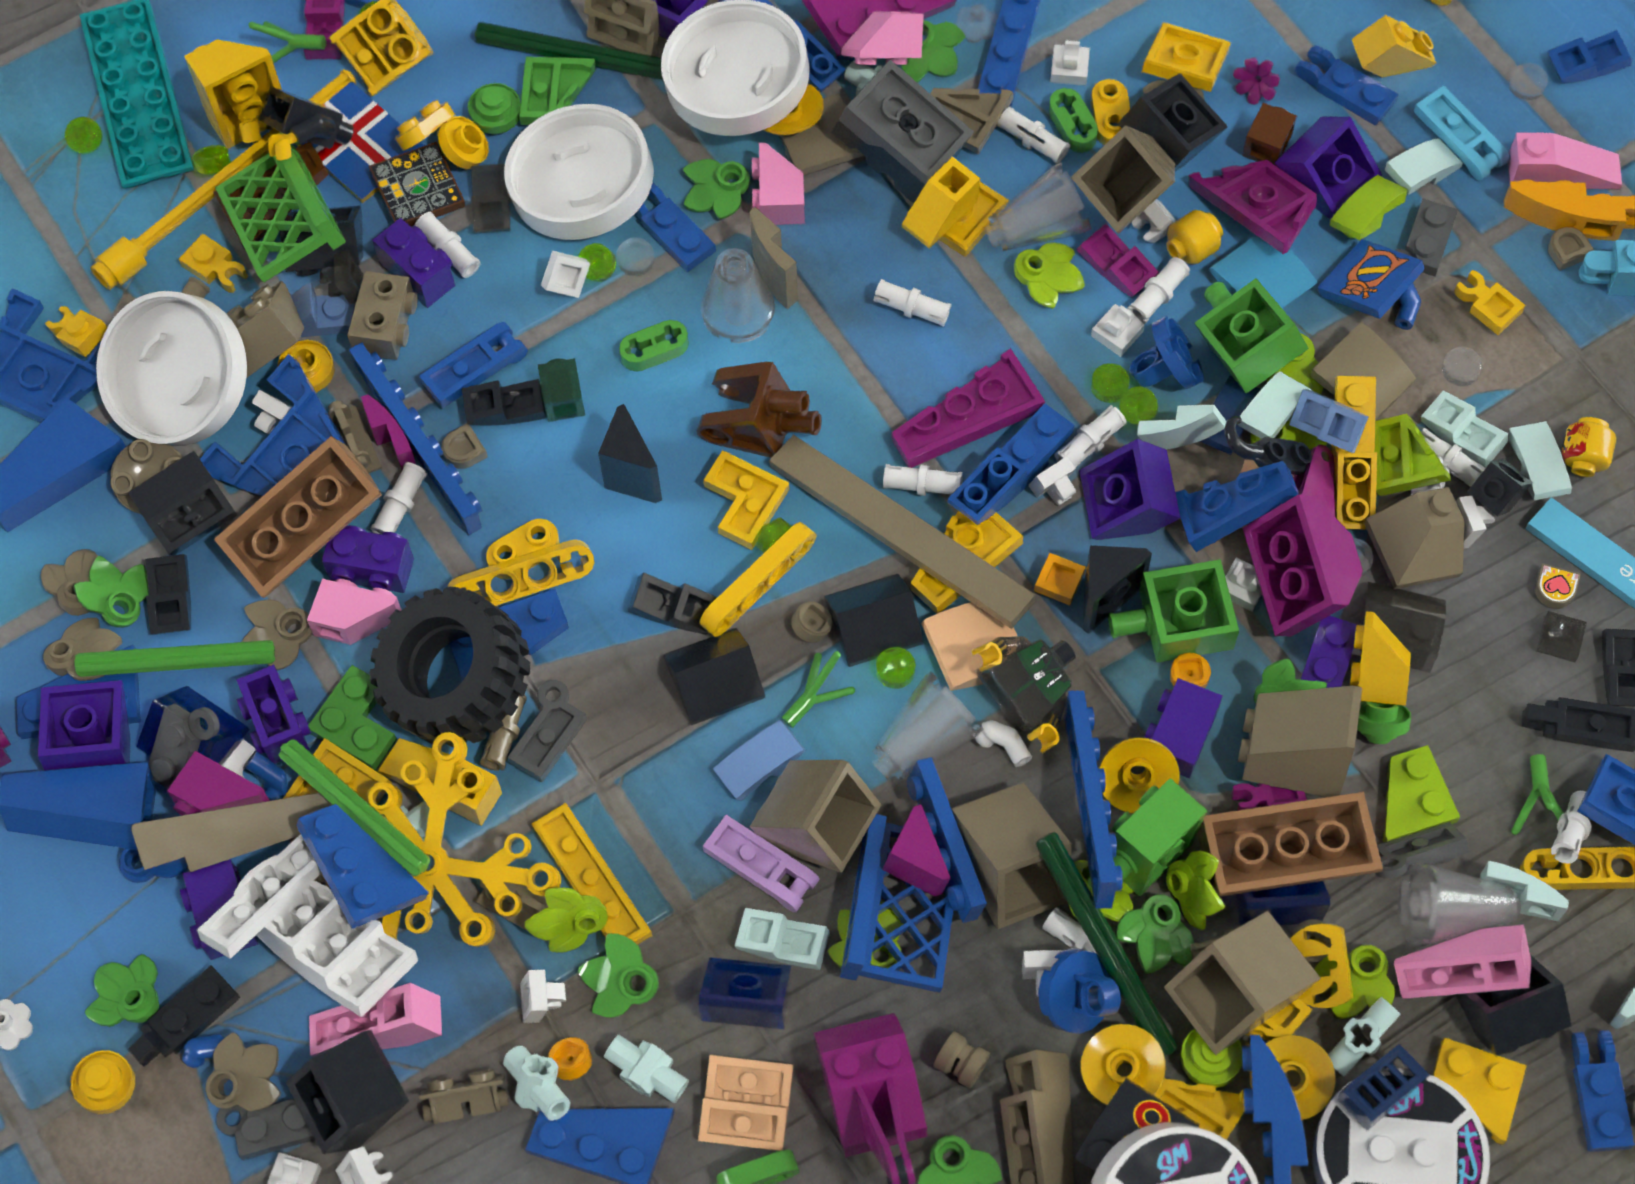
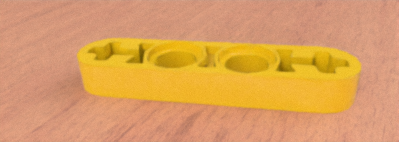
M802 522L794 524L708 606L700 619V625L714 637H719L726 632L806 555L816 540V533Z
M577 539L568 540L452 579L447 587H466V590L474 592L480 590L477 582L483 580V586L488 595L485 599L497 606L588 575L594 566V556L585 542ZM573 551H578L580 556H584L580 559L581 565L574 567L572 562H566L571 559L570 553ZM556 556L559 562L563 563L560 564V567L563 572L558 574L557 568L552 560V558ZM536 562H544L549 565V573L542 580H534L528 576L529 567ZM498 574H506L512 578L511 587L505 592H496L491 588V581ZM480 591L475 592V593L479 594L480 596H482V594H481Z
M1635 847L1580 848L1577 859L1586 861L1592 869V875L1588 878L1575 876L1571 871L1570 863H1561L1560 870H1549L1543 878L1539 877L1538 871L1531 870L1536 861L1541 862L1542 868L1554 869L1559 863L1554 858L1556 854H1551V848L1532 850L1526 855L1520 865L1521 871L1538 878L1555 890L1635 888ZM1618 858L1625 859L1631 864L1633 874L1626 878L1616 875L1611 867L1612 860Z

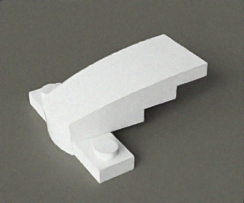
M300 834L278 856L275 855L261 862L247 873L236 888L234 896L197 929L200 940L231 959L257 935L276 955L302 977L329 997L362 1017L418 962L416 951L385 934L381 922L377 920L354 929L350 927L331 889L314 881L321 874V871Z

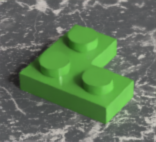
M351 665L309 723V728L312 736L321 741L324 738L370 768L376 770L397 739L394 733L367 718L377 704L373 695V691L377 687L370 683L369 674Z

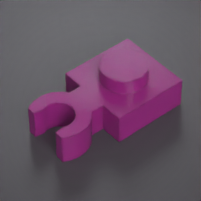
M1246 783L1233 786L1231 795L1232 800L1245 799L1248 801L1238 803L1237 811L1307 800L1306 794L1303 791H1294L1257 783V787Z

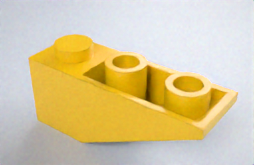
M399 738L378 772L419 794L414 786L407 784L402 779L401 769L403 765L411 760L423 763L428 769V777L434 784L438 761L433 757L432 748ZM442 752L444 756L450 755L448 753ZM464 760L461 764L454 766L451 786L457 782L459 773L465 768H474L480 771L484 776V786L479 792L467 795L449 810L482 826L501 796L502 791L497 776ZM414 766L409 771V778L412 781L417 780L421 775L419 766ZM473 773L465 778L464 783L467 788H472L477 783V777Z

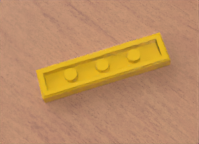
M566 803L532 823L535 833L572 889L576 890L581 896L590 895L598 898L606 907L608 920L606 925L600 930L605 939L608 934H620L633 940L638 945L652 936L650 928Z

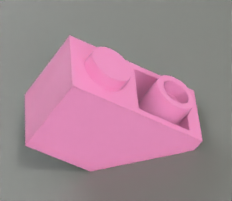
M874 11L841 48V55L855 57V64L876 65L877 58H886V64L891 60L896 65H907V58H922L924 14L905 11Z
M759 143V158H752V179L759 180V189H752L753 208L756 207L775 225L805 224L803 172L767 143Z
M322 579L307 622L314 636L352 645L388 626L391 622L389 617L396 609L402 611L397 596L386 589L373 588L368 590L359 588L353 582L345 579H336V581Z

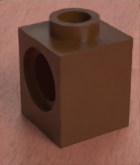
M1263 102L1246 136L1242 156L1256 162L1268 160L1277 166L1275 162L1284 154L1293 135L1297 115L1288 112L1282 107L1271 106Z

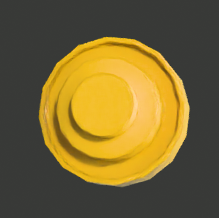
M453 116L440 127L438 132L439 145L445 157L456 166L464 169H474L487 158L489 153L487 139L478 125L470 119L462 116Z
M298 341L281 353L277 366L288 354L295 358L316 393L324 389L333 379L335 366L332 354L326 346L318 341Z
M109 1050L95 1051L85 1056L75 1066L71 1076V1091L75 1100L87 1111L96 1114H108L122 1108L130 1100L135 1089V1073L131 1064L119 1053Z

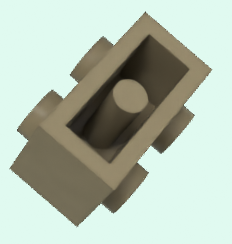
M365 271L347 334L351 348L362 342L370 354L376 352L380 358L398 359L400 348L405 347L408 342L409 326L407 322L409 314H415L418 301L417 293L413 292L409 277Z

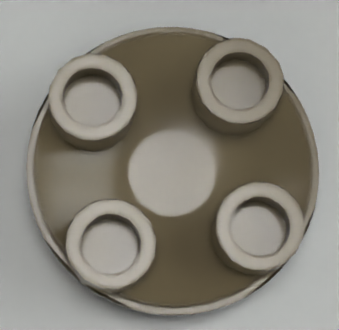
M137 439L124 448L116 457L111 469V488L123 506L135 513L141 514L128 492L183 457L169 444L150 443L145 439Z

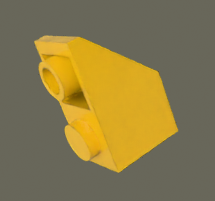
M1384 15L1351 39L1362 68L1382 78L1430 68L1436 64L1431 51L1434 46L1430 37L1424 31L1419 32L1409 27L1404 21L1399 22L1387 15Z
M951 157L927 181L902 222V228L930 249L978 201L981 178L954 157Z
M1366 611L1365 624L1356 625L1354 649H1362L1361 662H1352L1350 685L1362 687L1361 701L1406 706L1411 653L1374 612Z

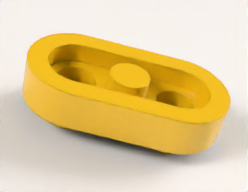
M1105 79L1098 82L1093 87L1091 95L1092 115L1098 127L1097 139L1103 145L1121 130L1120 126H1112L1110 123H1119L1130 110L1126 87L1121 82L1113 79ZM1110 93L1114 94V96H1108L1106 94Z
M436 99L419 110L422 117L418 120L414 116L397 127L400 134L395 137V140L403 151L428 137L455 115L448 102L440 104Z
M534 519L525 523L489 546L486 553L488 566L559 544L557 528L546 519ZM538 532L545 534V536L539 540L532 538L533 535ZM503 552L512 553L507 559L499 558ZM536 562L529 567V569L533 568L541 562ZM498 574L496 576L500 579H512L506 574Z

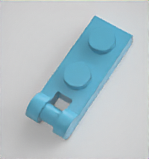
M1444 85L1416 104L1414 113L1467 166L1469 173L1477 181H1482L1489 176L1492 168H1499L1509 162L1510 155L1507 149ZM1480 148L1487 153L1483 158L1476 152Z

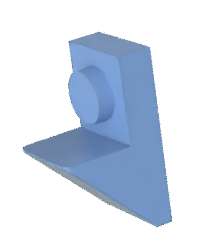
M310 282L291 295L304 325L300 338L348 333L356 306L354 292L316 296L313 285Z

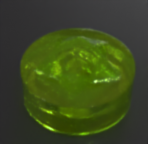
M77 117L66 126L65 140L74 151L89 154L101 146L103 132L100 125L93 119Z
M221 145L203 147L192 156L195 170L200 174H217L231 163L228 149Z
M589 244L578 255V257L585 258L591 263L586 278L591 281H605L613 275L616 269L614 253L602 244Z
M1107 363L1099 366L1092 375L1091 390L1094 396L1107 403L1122 400L1129 389V374L1123 367L1117 364Z
M1136 386L1124 392L1120 399L1119 408L1129 423L1139 426V421H1152L1156 417L1159 404L1151 390L1146 387Z
M781 517L773 520L771 523H767L760 531L756 547L765 553L792 526Z
M891 647L879 655L876 662V674L883 685L892 689H899L909 685L914 679L916 663L909 651L900 647Z

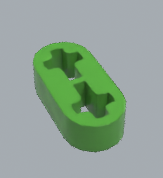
M1061 88L1053 92L1050 97L1049 115L1063 141L1069 143V149L1074 152L1084 153L1090 151L1096 145L1098 127L1082 97L1071 88ZM1064 103L1066 106H1072L1071 115H1069L1064 106L1059 107V104ZM1076 126L1082 134L1088 133L1086 138H1083L1080 134L1075 135Z
M666 320L629 334L623 338L619 346L622 364L630 371L638 372L681 356L685 353L689 344L687 329L677 320ZM672 334L674 338H677V342L671 344L669 340H666L665 336ZM637 347L639 351H642L643 355L636 357L634 353H631V349Z
M782 1150L729 1168L718 1174L716 1179L718 1184H777L794 1177L800 1170L793 1151Z

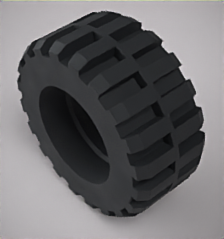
M446 587L443 589V592L438 588L427 590L423 593L424 598L420 599L415 595L405 602L406 607L402 611L396 609L389 617L391 622L386 629L381 628L377 639L380 640L378 648H373L370 659L371 662L375 663V668L370 669L369 672L370 683L377 687L374 689L373 695L377 704L383 707V713L391 721L422 740L424 739L433 744L436 737L440 734L451 732L463 738L466 744L467 740L475 744L486 738L485 732L490 730L495 733L504 726L502 722L507 714L513 716L518 706L515 705V702L519 695L524 696L528 686L523 682L524 676H529L530 661L524 658L529 653L528 644L521 637L522 630L517 623L509 618L508 614L479 594L470 590L463 591L459 587ZM463 637H471L473 660L464 680L448 694L430 698L427 679L430 666L436 655L452 641ZM447 741L442 745L444 746L447 744L451 747H454L451 741Z

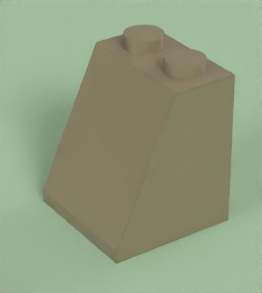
M1125 125L1074 173L1071 179L1117 233H1120L1175 182V163L1152 136Z
M1344 686L1258 694L1255 709L1247 708L1242 732L1249 733V739L1242 738L1237 762L1245 763L1242 780L1294 791H1303L1323 797L1339 796L1355 749L1362 687Z
M790 760L783 773L777 779L763 806L757 812L750 828L755 834L788 855L842 873L882 804L848 761Z
M1024 783L952 808L953 815L987 902L985 907L997 929L1068 903L1037 849L1036 842L1044 835L1056 832L1070 857L1071 842Z
M1269 911L1212 942L1169 981L1164 988L1213 1053L1217 1055L1294 1002L1321 978Z

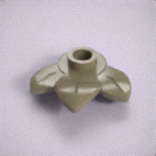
M81 549L73 552L66 559L65 565L45 564L41 571L44 589L48 593L57 596L60 607L70 615L79 616L90 612L78 601L74 590L76 583L89 582V570L98 557L90 549Z
M261 600L245 606V613L255 627L250 630L241 642L271 640L275 646V661L268 665H275L277 671L290 666L298 657L300 645L305 643L312 635V630L307 622L309 614L300 608L286 609L276 600ZM291 625H301V628L297 632H288V629Z
M86 618L73 623L65 630L60 640L51 643L44 651L43 660L46 667L57 675L64 676L69 674L79 681L93 680L104 675L78 676L75 671V656L78 653L114 651L123 641L115 632L100 628L98 618Z
M231 1033L225 1037L214 1051V1071L206 1082V1094L210 1102L218 1108L230 1109L239 1105L248 1111H259L274 1104L281 1096V1092L269 1079L273 1076L278 1065V1048L270 1044H258L245 1049L244 1043L236 1033ZM228 1080H231L233 1090L231 1094L226 1095L224 1085Z

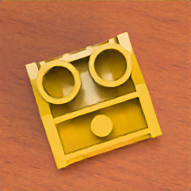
M396 0L378 1L355 16L329 37L362 78L372 96L386 89L412 67L434 54L425 36Z

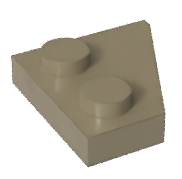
M933 88L930 93L974 131L964 147L977 154L981 152L996 128L1002 113L1013 100V92L1010 90H1001V94L980 93L979 89L954 91L951 88Z

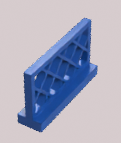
M876 814L861 842L840 978L856 981L858 976L940 993L943 988L953 909L948 899V883L944 889L945 899L935 905L930 902L921 889L907 882L905 884L908 888L893 897L883 884L884 877L888 876L889 873L882 869L892 851L889 848L890 837L898 838L904 826L886 823L887 816ZM913 893L925 911L910 920L898 902ZM882 896L886 902L880 905V899ZM891 908L903 925L887 934L877 919L880 913ZM943 908V915L941 916L938 911ZM930 916L939 927L940 936L928 943L915 925ZM905 931L910 933L920 947L907 957H904L892 941ZM876 933L880 939L874 943ZM883 945L886 946L897 961L896 964L888 969L870 965L872 952ZM938 945V950L936 954L932 948ZM925 954L935 967L934 978L918 975L909 963Z

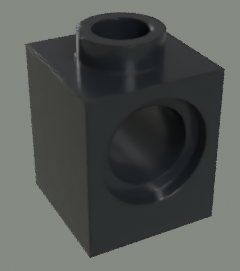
M1502 458L1491 461L1467 493L1498 517L1509 513L1533 482Z

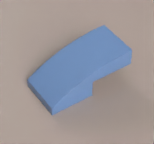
M1303 389L1289 425L1318 437L1317 439L1355 453L1368 416L1309 389Z
M779 720L737 748L716 765L713 770L737 800L742 801L769 776L777 777L785 770L790 760H796L806 750L786 724Z

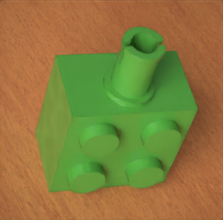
M1257 278L1233 295L1222 282L1213 283L1206 289L1204 298L1214 309L1198 319L1194 324L1208 347L1245 393L1251 391L1309 349L1295 323Z
M1221 559L1143 572L1139 590L1142 609L1108 614L1109 629L1113 639L1146 632L1148 636L1150 635L1157 663L1175 660L1184 653L1205 655L1234 650L1239 634V627Z
M1171 778L1160 788L1153 785L1140 799L1139 804L1141 807L1133 815L1128 811L1125 812L1112 827L1117 842L1116 857L1113 858L1114 865L1121 866L1123 882L1139 896L1169 868L1171 863L1176 861L1194 843L1208 811ZM1089 877V878H1088V884H1089V886H1090L1091 889H1092L1091 880H1090V877Z

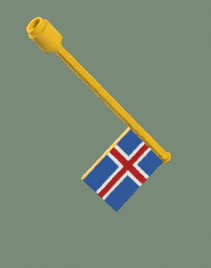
M340 70L339 76L309 99L343 114L342 121L353 125V135L347 145L334 142L331 149L314 143L312 145L328 173L362 204L378 191L369 172L370 165L425 146L419 142L403 151L395 140V137L400 134L397 127L401 124L356 86V79L348 70ZM274 128L270 130L261 140L254 143L137 239L132 238L128 240L122 236L95 258L96 263L90 267L97 280L108 290L125 284L147 266L145 257L148 255L147 251L215 197L213 193L216 191L215 187L268 154L269 137L281 132Z

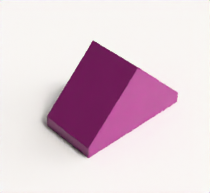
M918 805L913 807L882 870L933 896H937L943 893L951 877L923 807Z

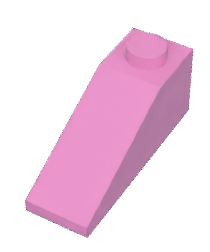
M1516 133L1509 151L1508 170L1510 182L1530 179L1535 182L1568 180L1574 183H1586V189H1621L1622 187L1619 154L1555 133Z
M1524 925L1483 928L1397 958L1394 960V967L1402 999L1529 988L1531 957Z
M408 983L390 989L362 1017L343 1005L309 1016L310 1056L314 1057L367 1030H372L381 1049L406 1047L442 1036L440 996L417 985Z

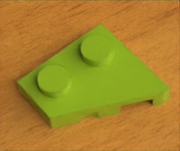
M1407 413L1375 421V452H1377L1376 493L1379 496L1451 481L1449 472Z
M1428 745L1390 758L1387 772L1388 792L1385 800L1384 843L1447 822L1451 824L1458 822L1460 815Z

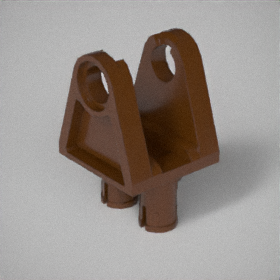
M759 362L716 370L712 385L720 389L718 395L750 405L749 408L703 414L696 430L697 435L701 439L714 445L772 458L782 447L785 436L788 433L818 435L822 419L819 411H808L810 400L809 395L806 394L807 391H791L773 362Z

